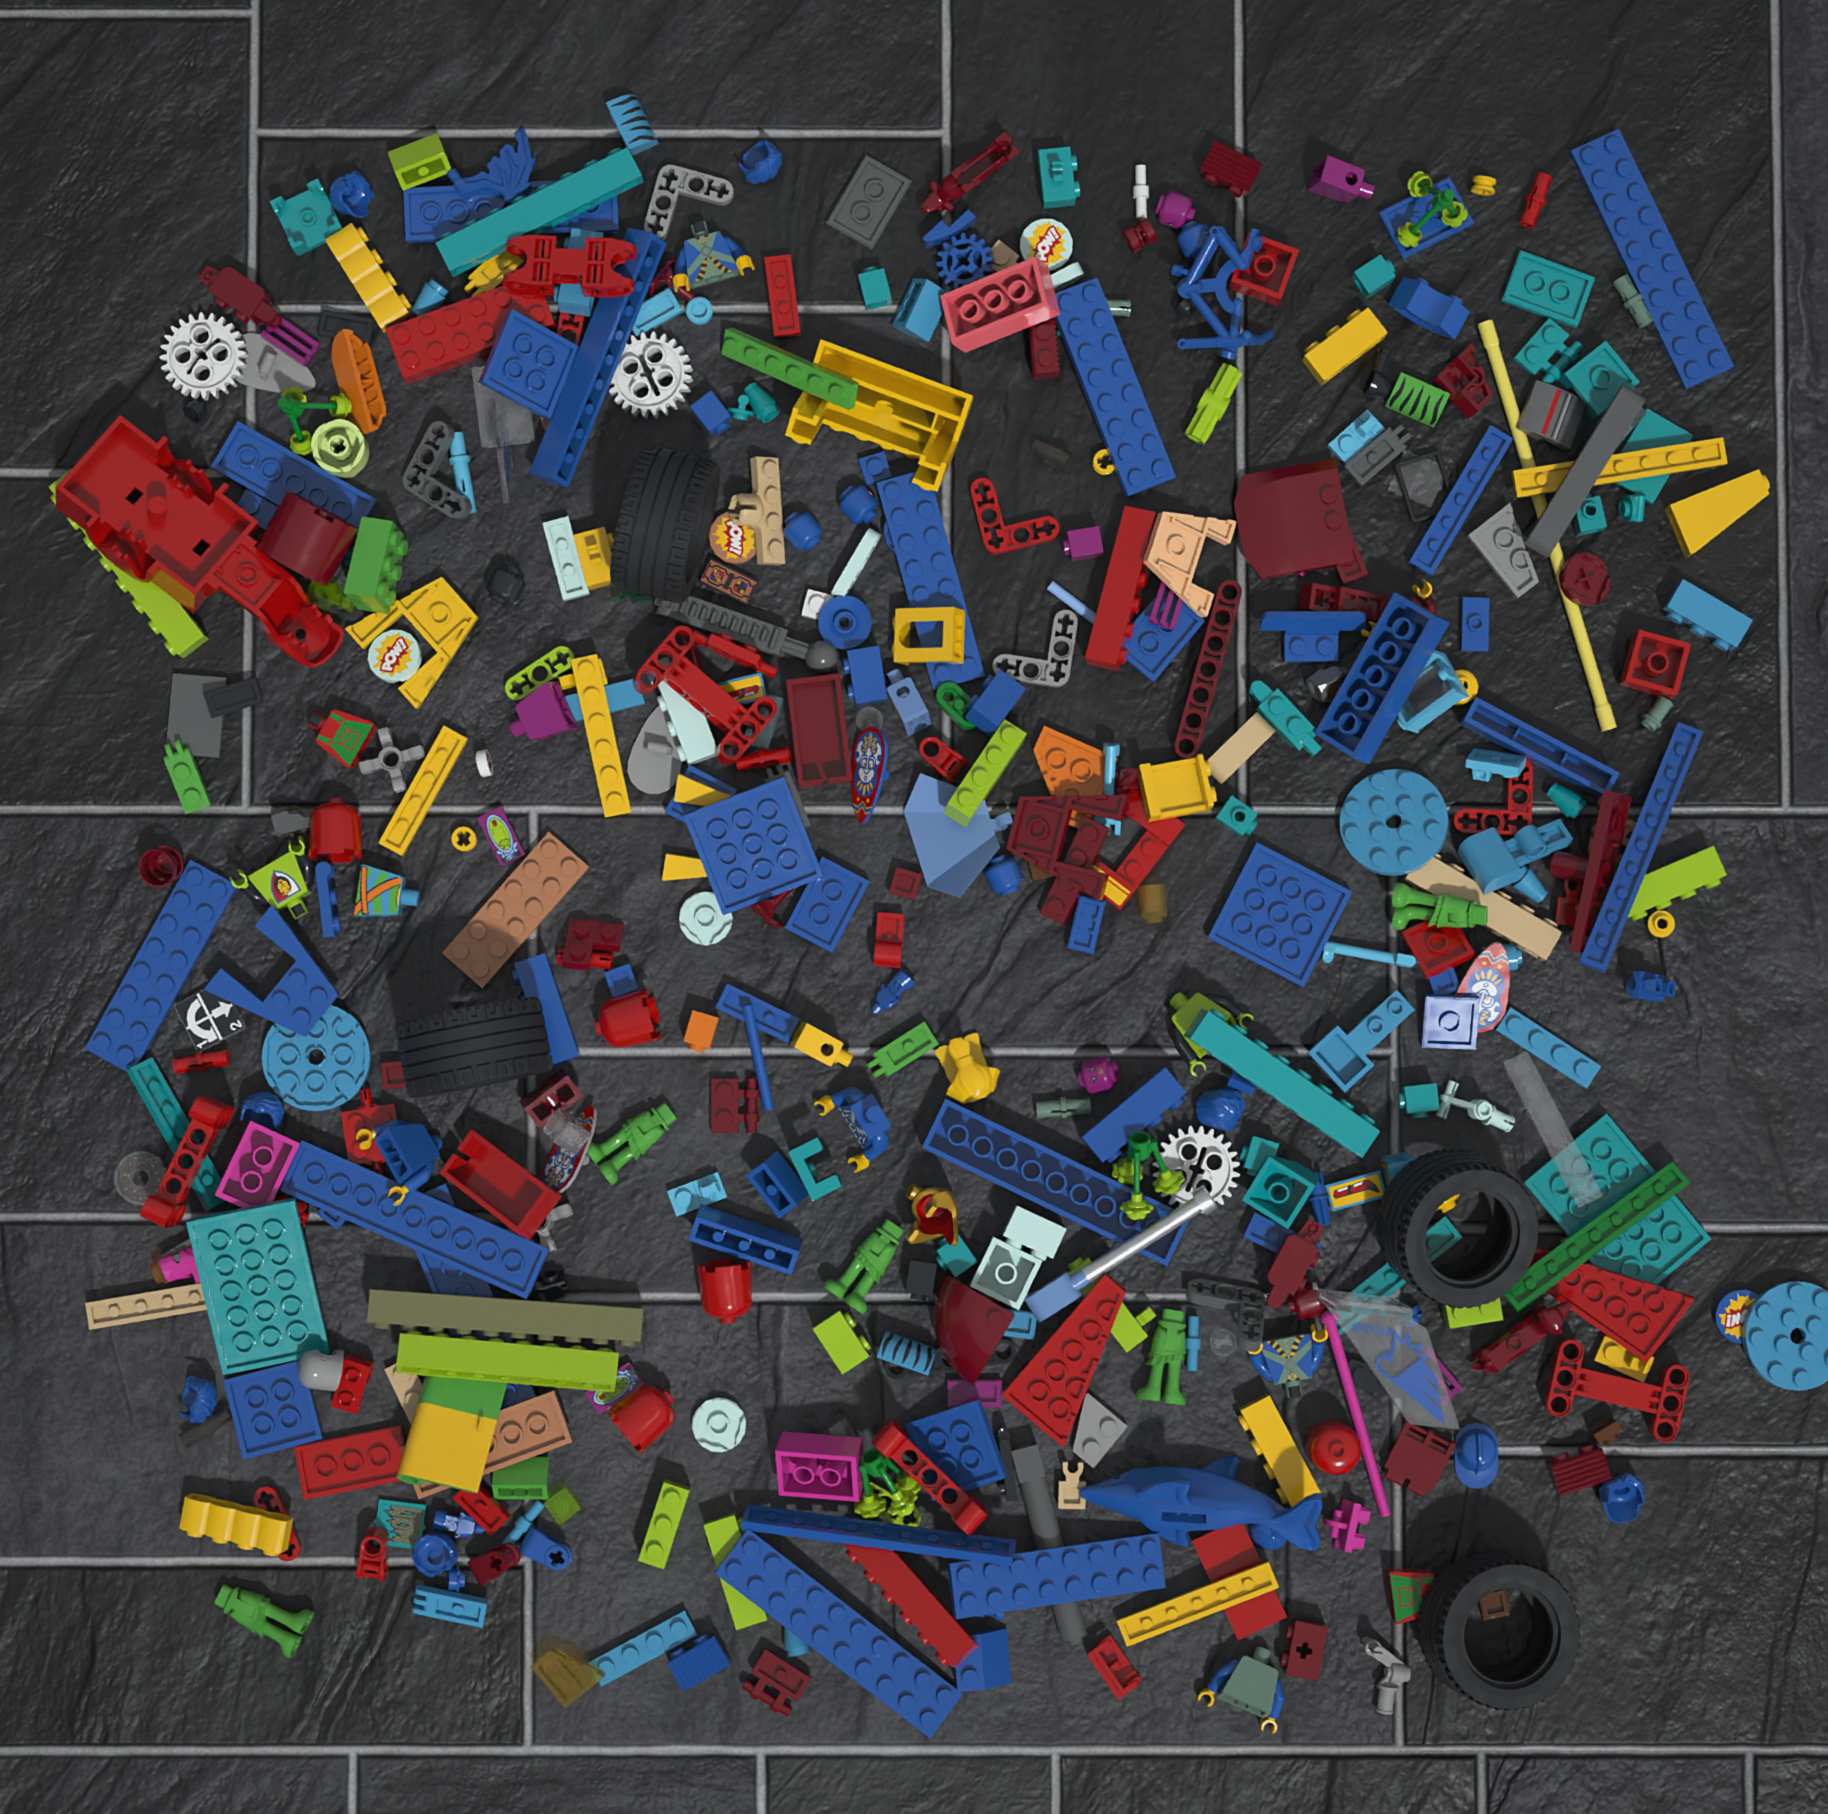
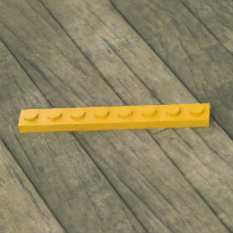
M1721 437L1612 455L1593 486L1726 465L1728 463L1724 439ZM1574 461L1512 471L1515 499L1556 492Z

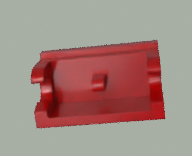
M1110 1634L1086 1650L1087 1656L1118 1700L1140 1684V1676Z

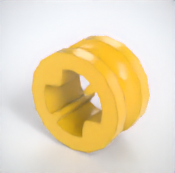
M1474 176L1472 182L1475 185L1471 187V192L1484 196L1494 195L1495 189L1493 185H1496L1497 180L1489 176Z
M1103 449L1095 454L1093 468L1098 474L1108 475L1114 471L1113 464L1103 469L1100 467L1101 463H1097V459L1101 460L1103 456L1109 457L1107 449Z
M459 827L452 834V844L460 851H470L477 843L475 832L468 827ZM462 832L464 835H466V832H469L471 835L468 838L470 844L467 846L464 843L462 846L458 844L460 841L458 835Z

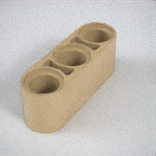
M1257 711L1208 759L1211 775L1222 784L1276 729Z

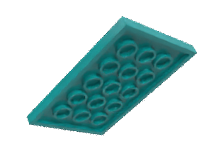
M1605 1113L1522 1183L1567 1237L1570 1238L1655 1175L1656 1172L1608 1114ZM1673 1196L1591 1257L1588 1262L1657 1285L1710 1241L1711 1237L1680 1200Z
M295 1198L187 1219V1229L223 1375L300 1360L302 1355L308 1350H319L322 1354H330L331 1348Z

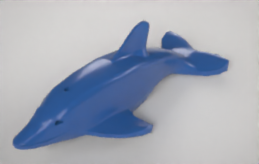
M1236 1456L1222 1457L1202 1469L1165 1466L1131 1469L1079 1490V1495L1083 1499L1137 1519L1152 1532L1159 1533V1536L1163 1539L1184 1547H1189L1190 1544L1188 1531L1218 1530L1233 1525L1250 1523L1270 1527L1292 1545L1302 1550L1315 1551L1320 1546V1533L1316 1522L1322 1509L1321 1493L1306 1496L1291 1509H1285L1264 1493L1234 1480L1240 1463L1239 1458Z

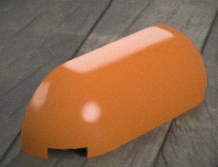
M342 329L333 340L331 351L332 363L340 393H343L347 399H350L352 404L351 413L347 415V420L356 425L362 434H368L377 430L381 425L383 417L386 416V405L368 343H363L353 334L354 331Z

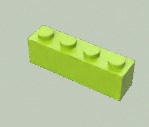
M1004 719L947 803L943 814L966 828L1023 744L1027 733Z
M1715 847L1706 848L1646 874L1628 918L1631 917L1632 921L1647 916L1646 910L1654 906L1658 911L1672 905L1671 899L1680 896L1681 900L1696 895V888L1704 885L1707 890L1721 884L1720 878L1727 876Z
M736 1512L707 1521L703 1525L717 1568L745 1532V1530H742V1517L738 1518ZM720 1578L736 1630L768 1620L766 1612Z

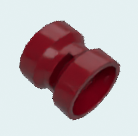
M1145 217L1138 220L1137 225L1133 227L1128 226L1121 230L1123 239L1133 254L1140 251L1143 245H1151L1157 241L1156 233Z

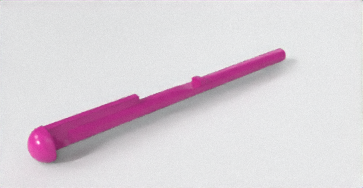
M1327 1310L1321 1314L1319 1322L1327 1326L1355 1430L1360 1439L1363 1458L1380 1517H1387L1391 1515L1340 1334L1336 1327V1321L1340 1319V1316L1333 1310Z

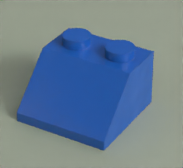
M1007 1628L968 1631L980 1646L956 1667L957 1691L986 1690L1010 1684L1011 1672Z

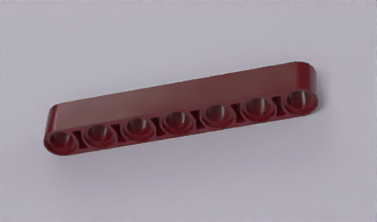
M1226 580L1221 583L1214 598L1173 744V753L1180 760L1193 758L1199 749L1242 596L1241 586L1234 580ZM1226 587L1232 588L1236 593V598L1232 600L1225 599L1222 595V589ZM1218 613L1226 614L1229 623L1224 626L1217 624L1215 615ZM1209 639H1218L1222 645L1219 651L1210 650L1207 645ZM1203 664L1211 665L1214 668V675L1211 677L1203 676L1200 667ZM1195 690L1205 691L1207 700L1203 703L1195 701L1193 697ZM1190 715L1197 716L1200 726L1195 729L1188 727L1186 717ZM1181 741L1190 742L1193 747L1192 753H1181L1179 743Z

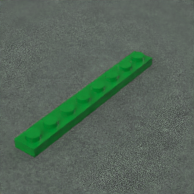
M1672 1161L1528 1268L1521 1280L1503 1296L1518 1313L1687 1187L1690 1182Z

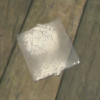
M1404 450L1400 461L1417 456V454ZM1425 458L1400 466L1410 500L1431 508L1437 492L1442 489L1443 477L1439 464ZM1394 468V476L1388 491L1404 497Z

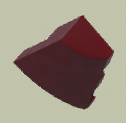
M1472 343L1432 380L1439 389L1450 393V401L1467 419L1476 414L1493 397L1490 385L1485 381L1483 367H1478L1473 352L1476 349Z

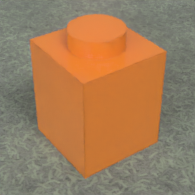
M692 1010L683 1040L689 1043L688 1049L702 1053L704 1048L711 1049L720 1018Z

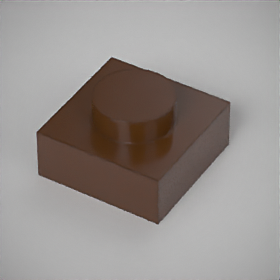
M1610 1419L1590 1431L1589 1434L1594 1442L1598 1444L1603 1442L1604 1445H1607L1618 1438L1617 1433L1621 1432L1622 1428L1617 1420Z

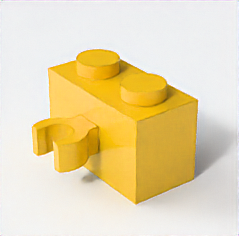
M605 527L573 535L587 588L593 590L612 585L610 564L611 549L614 542L613 534H607Z

